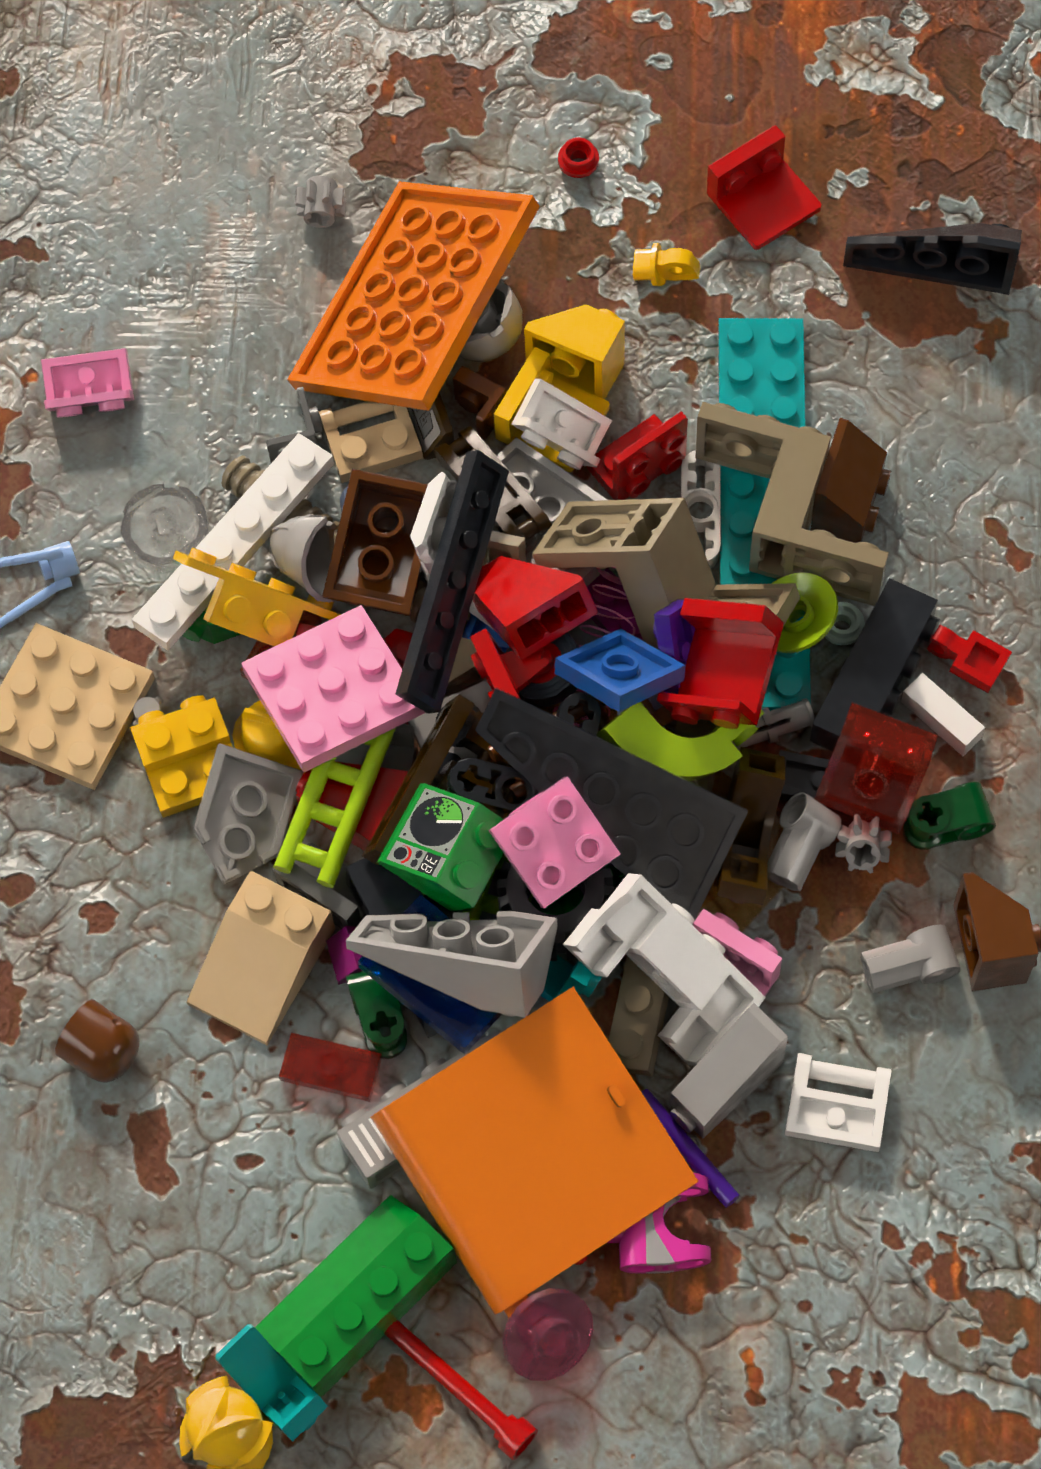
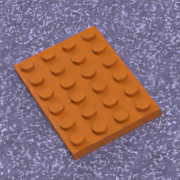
M399 181L287 379L295 390L303 386L306 392L429 411L540 207L534 196Z

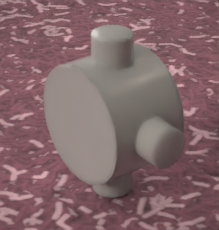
M159 696L155 699L152 697L139 699L133 708L136 718L132 723L133 726L138 725V718L143 714L155 710L161 711L160 705L164 701Z

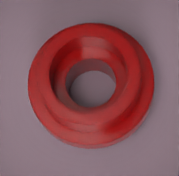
M576 137L568 140L558 153V165L561 171L573 178H583L591 175L599 164V153L596 147L585 138ZM577 158H581V159H583L584 161L575 162V161H573V160H574V159H577Z

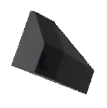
M973 223L847 237L843 266L1009 295L1020 250L1022 230L1010 228L1004 224Z

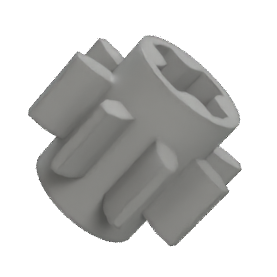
M313 176L309 178L306 188H296L295 205L297 206V216H304V222L312 227L326 228L332 226L335 222V216H345V189L337 188V182L327 176Z
M856 814L854 815V821L849 827L841 825L837 836L840 841L836 843L835 855L836 857L846 856L849 863V871L856 868L873 873V867L878 864L879 860L881 862H889L890 849L888 846L892 842V832L889 830L881 831L879 817L876 816L873 819L860 818Z

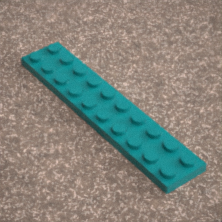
M719 318V403L728 404L737 411L754 416L768 415L774 417L780 423L798 428L806 426L803 318ZM720 465V585L771 584L777 579L749 571L752 532L770 479ZM810 648L795 653L776 652L762 709L768 707L772 711L800 702L805 698L808 699L811 705Z

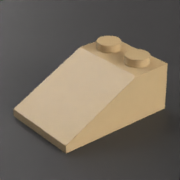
M250 870L225 913L188 997L187 1004L268 1045L325 948L326 941L335 930L331 911Z

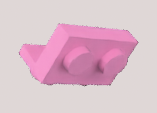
M126 348L41 359L47 399L44 400L45 409L56 411L57 418L82 415V407L99 405V412L125 409L124 401L134 400Z
M703 909L694 921L693 926L702 935L707 934L717 940L725 948L726 952L723 956L766 996L780 975L782 958L778 956L777 949L762 938L755 937L753 940L738 931V925L728 916L718 912L713 915Z

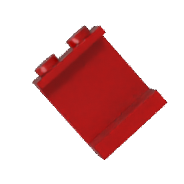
M684 598L680 615L695 628L686 661L685 678L680 683L678 694L660 692L658 693L657 701L672 712L671 717L682 723L697 724L698 719L711 720L715 725L728 729H737L739 724L757 726L784 622L766 605Z

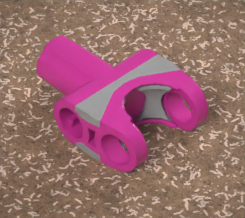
M694 1173L699 1182L607 1242L619 1243L621 1271L627 1273H669L698 1268L711 1262V1248L709 1246L690 1244L688 1240L677 1238L670 1233L664 1222V1215L671 1206L677 1202L687 1201V1197L702 1196L709 1192V1182L706 1176Z

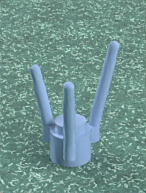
M69 541L44 548L41 551L0 558V568L38 561L44 580L51 578L54 580V583L1 617L0 628L14 621L56 592L72 587L70 577L80 574Z

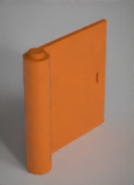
M574 986L370 1117L450 1245L454 1248L455 1253L493 1313L496 1315L504 1310L508 1318L532 1303L528 1294L699 1182Z

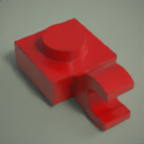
M939 625L927 648L930 653L939 658L954 660L949 672L986 693H989L1012 654V651L974 630L969 638L965 640L942 625Z

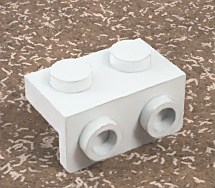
M535 378L511 425L523 431L521 438L527 443L543 450L548 445L560 452L557 457L559 461L580 470L582 466L597 467L601 459L596 457L595 453L612 420L546 381Z

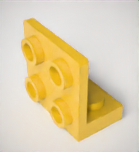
M534 347L494 413L495 437L506 444H510L517 437L566 472H572L574 468L557 459L560 452L548 445L543 450L527 443L521 438L523 431L511 425L534 379L546 381L606 416L610 409V403L601 397L554 377V373L550 370V353Z

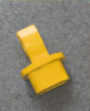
M653 243L652 249L635 250L633 262L634 281L651 280L652 286H663L667 280L699 279L700 263L690 250L671 248L663 251L660 243Z

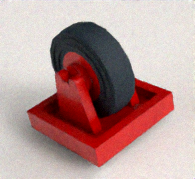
M486 628L470 636L477 651L470 656L482 679L486 678L492 691L488 692L490 699L497 687L534 706L549 707L563 702L577 690L573 684L554 674L555 658L579 647L569 633H565L523 660L510 647L504 652Z

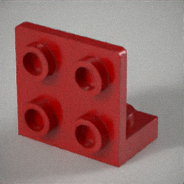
M776 125L708 166L707 195L754 250L761 249L821 211V202L783 160L786 136Z
M681 411L662 423L653 414L596 453L595 456L601 460L597 467L587 466V469L614 500L638 497L646 491L651 481L663 473L666 475L673 473L682 465L683 459L686 456L688 418Z

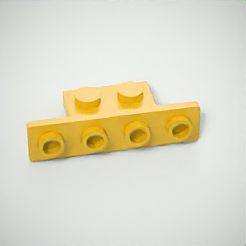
M192 547L189 555L176 550L173 556L174 560L186 566L219 578L204 615V620L274 647L293 638L303 610L329 620L342 615L332 610L334 602L317 601L310 594L307 600L293 595L296 587L274 578L270 579L268 585L254 580L257 572L235 563H231L229 570L214 565L217 559L216 556Z

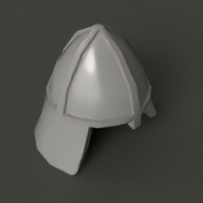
M307 514L305 516H296L272 528L269 553L276 568L288 578L301 585L317 601L333 602L335 600L323 598L322 595L334 548L333 530L337 526L334 522L328 521L326 516Z

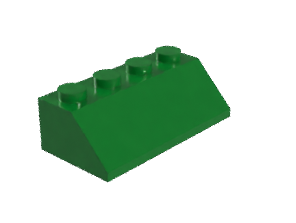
M390 1195L255 1328L294 1373L322 1398L385 1335L384 1333L387 1328L396 1320L399 1321L457 1263L454 1248L418 1213Z

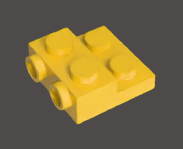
M202 695L192 696L180 704V710L166 715L160 710L147 712L138 718V725L130 727L163 818L200 805L217 745L220 743L233 748L215 697L206 700Z

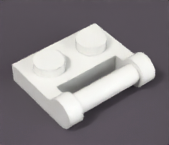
M798 1053L785 1136L879 1152L891 1069L877 1067L876 1071L814 1061L811 1060L812 1055ZM808 1079L873 1090L872 1099L807 1088Z

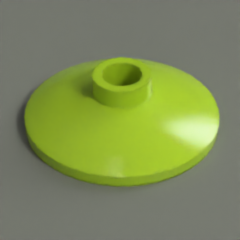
M793 573L771 583H796L800 595L797 605L783 626L777 652L795 653L806 650L821 641L835 623L838 613L836 593L824 578L812 573Z

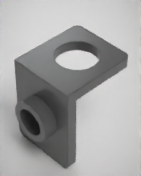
M303 386L298 387V398L306 431L298 433L317 445L315 433L323 431L317 406L308 408ZM298 433L266 441L271 463L281 453L279 450L287 446Z

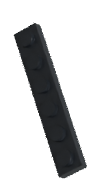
M479 450L466 452L395 693L398 697L427 714L437 713L441 710L509 474L508 469Z

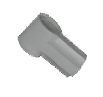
M804 792L792 796L782 809L780 824L784 829L767 863V878L775 884L793 891H801L819 851L829 846L835 840L841 827L839 815Z
M942 924L919 929L910 934L904 941L861 952L860 957L863 973L872 993L919 980L923 984L937 983L953 977L961 970L946 927Z

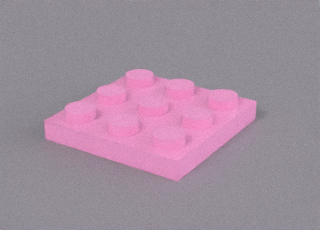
M362 605L241 663L245 676L303 773L425 713L395 695L402 668Z

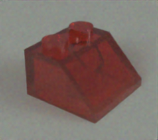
M852 702L814 799L822 805L854 817V815L858 814L861 820L869 823L877 816L879 817V827L899 834L929 767L938 735Z

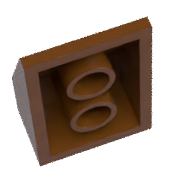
M352 469L323 590V598L410 616L423 572L410 535L428 484Z

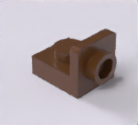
M461 366L453 377L455 400L465 410L471 413H478L476 416L477 434L483 440H486L492 430H495L494 413L506 395V389Z

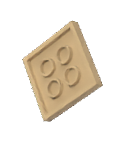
M35 623L0 686V751L95 790L135 717L133 712L135 703L146 696L155 680L153 671Z

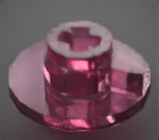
M549 1288L532 1294L516 1308L506 1324L502 1339L504 1357L517 1374L530 1381H548L564 1375L579 1363L589 1348L594 1331L591 1311L580 1296L567 1289Z

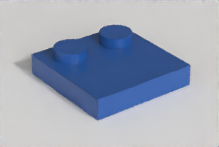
M618 629L556 657L554 674L605 703L608 707L620 712L683 682L686 665L625 630Z

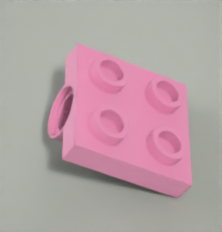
M564 777L544 792L532 797L511 812L507 818L488 830L541 908H546L621 854L568 777Z

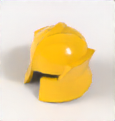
M227 1376L216 1378L206 1382L186 1398V1413L180 1426L179 1446L181 1457L193 1450V1459L207 1462L206 1469H263L273 1445V1422L269 1421L251 1396L243 1390L230 1387Z

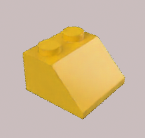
M582 305L530 321L524 328L526 360L534 347L550 353V370L554 373V377L606 399L625 364L624 320L620 319L610 310H598L589 305Z

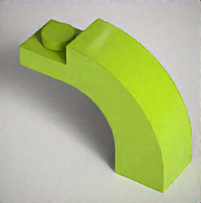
M639 702L624 709L597 733V736L688 781H694L710 776L743 757L736 746L741 745L750 738L758 728L755 725L739 724L737 729L717 726L706 736L697 738L681 737L663 728L644 705ZM762 709L759 718L764 714Z

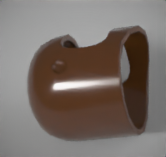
M91 999L74 1013L64 1027L56 1044L55 1055L93 1080L103 1083L112 1082L121 1077L134 1062L139 1050L138 1032L129 1022L115 1015L96 1000Z

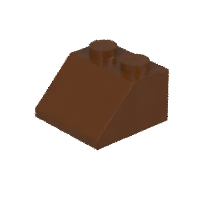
M839 419L815 493L810 531L825 530L835 535L838 539L857 543L862 542L865 531L873 533L880 508L873 506L877 494L885 496L892 471L884 469L887 452L847 419Z
M973 872L964 873L953 907L971 990L978 991L1027 983L1033 967L1037 966L1038 952H1041V929L1039 924L1032 925L1029 909Z

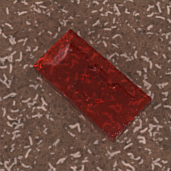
M291 1033L279 1073V1079L283 1082L370 1102L381 1065L382 1055L373 1051Z

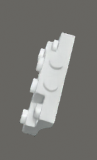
M628 873L600 909L591 908L563 945L594 975L608 977L626 954L680 1006L658 1034V1037L689 1066L695 1067L753 1003L759 1007L766 997L723 956L726 952L725 948L717 940L707 934L702 935L692 925L695 920L688 911L677 904H671L641 874Z

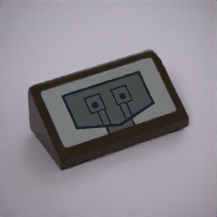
M440 392L429 411L407 407L422 448L423 458L425 460L436 458L433 451L435 447L443 442L450 444L454 441L453 428Z

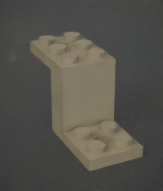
M702 402L697 417L695 458L770 479L752 532L749 571L776 579L800 572L816 574L824 578L832 586L836 596L875 606L881 594L889 552L882 551L874 544L868 542L853 543L838 539L835 535L825 530H809L815 493L829 453L831 436L824 435L812 427L804 426L798 428L780 423L777 419L768 415L754 416L743 413L728 404L717 403L714 405Z
M685 498L568 502L532 553L536 565L566 570L573 567H596L598 569L616 567L644 642L658 649V644L653 632L654 614L677 599L691 598L766 605L784 622V625L800 599L796 583L716 585Z

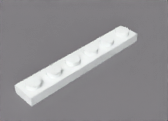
M298 433L200 542L196 549L216 556L217 559L214 565L229 570L231 563L244 566L270 537L272 528L287 518L334 465L333 455ZM181 564L132 618L134 628L169 651L208 607L219 578Z

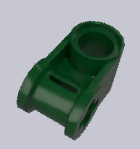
M969 782L958 785L950 790L917 798L911 804L908 817L903 825V835L906 841L914 848L928 850L957 841H967L982 837L994 830L996 823L981 783Z
M383 965L346 975L356 1016H359L369 1051L381 1059H392L399 1056L406 1047L407 1032L393 970ZM388 1027L391 1035L382 1037L379 1029Z

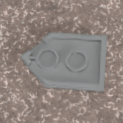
M219 743L193 830L221 882L225 885L250 872V870L252 871L277 858L287 833L296 801V786L303 775V771Z

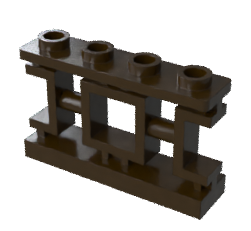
M459 694L445 704L363 852L362 857L375 865H379L377 861L421 783L447 790V776L457 762L452 760L445 764L440 774L438 770L463 725L466 727L457 743L478 755L476 759L495 763L487 750L490 744L484 738L477 735L475 731L483 712L472 710L475 705L473 702ZM505 759L495 763L513 768ZM471 768L466 773L457 775V780L464 782V788L469 791L477 785L489 788L485 797L492 799L493 785L476 779L474 777V769ZM501 790L502 796L504 798L506 793ZM509 792L505 800L511 804H517ZM488 808L502 819L507 818L510 814ZM485 886V888H484L482 894L480 895L478 901H479L480 898L482 897V895H483V893H484V891H485V889H486V886Z

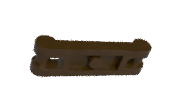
M471 426L458 433L459 438L450 444L443 442L433 449L442 467L448 470L457 482L466 452L479 450L506 468ZM509 471L494 526L500 533L525 537V546H527L528 539L536 534L543 536L550 529L552 523L542 508ZM524 514L528 519L516 526L513 520Z

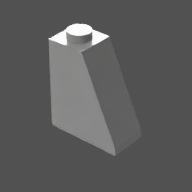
M755 1003L742 1014L671 1092L670 1106L673 1110L670 1114L686 1132L690 1133L694 1129L704 1138L783 1064L788 1036Z

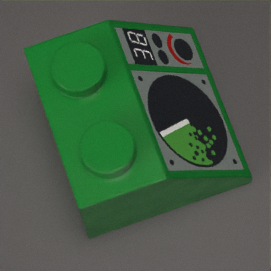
M421 783L377 863L449 911L474 908L503 854V851L488 830L504 819L476 801L426 783Z

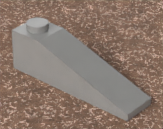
M497 911V919L470 920L469 912L453 913V919L428 922L423 914L366 915L346 939V947L355 953L480 1010L501 1013L509 1017H526L544 991L558 923L555 917L516 911Z

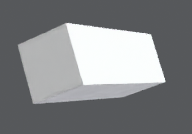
M922 673L903 691L901 702L962 756L982 739L985 727L925 674Z

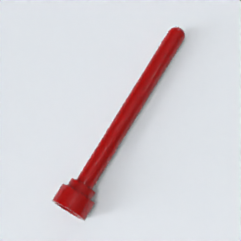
M396 1320L387 1328L384 1334L495 1431L493 1437L499 1441L497 1447L511 1460L517 1459L534 1440L538 1433L537 1428L524 1417L518 1419L513 1414L509 1416L504 1414L401 1322Z

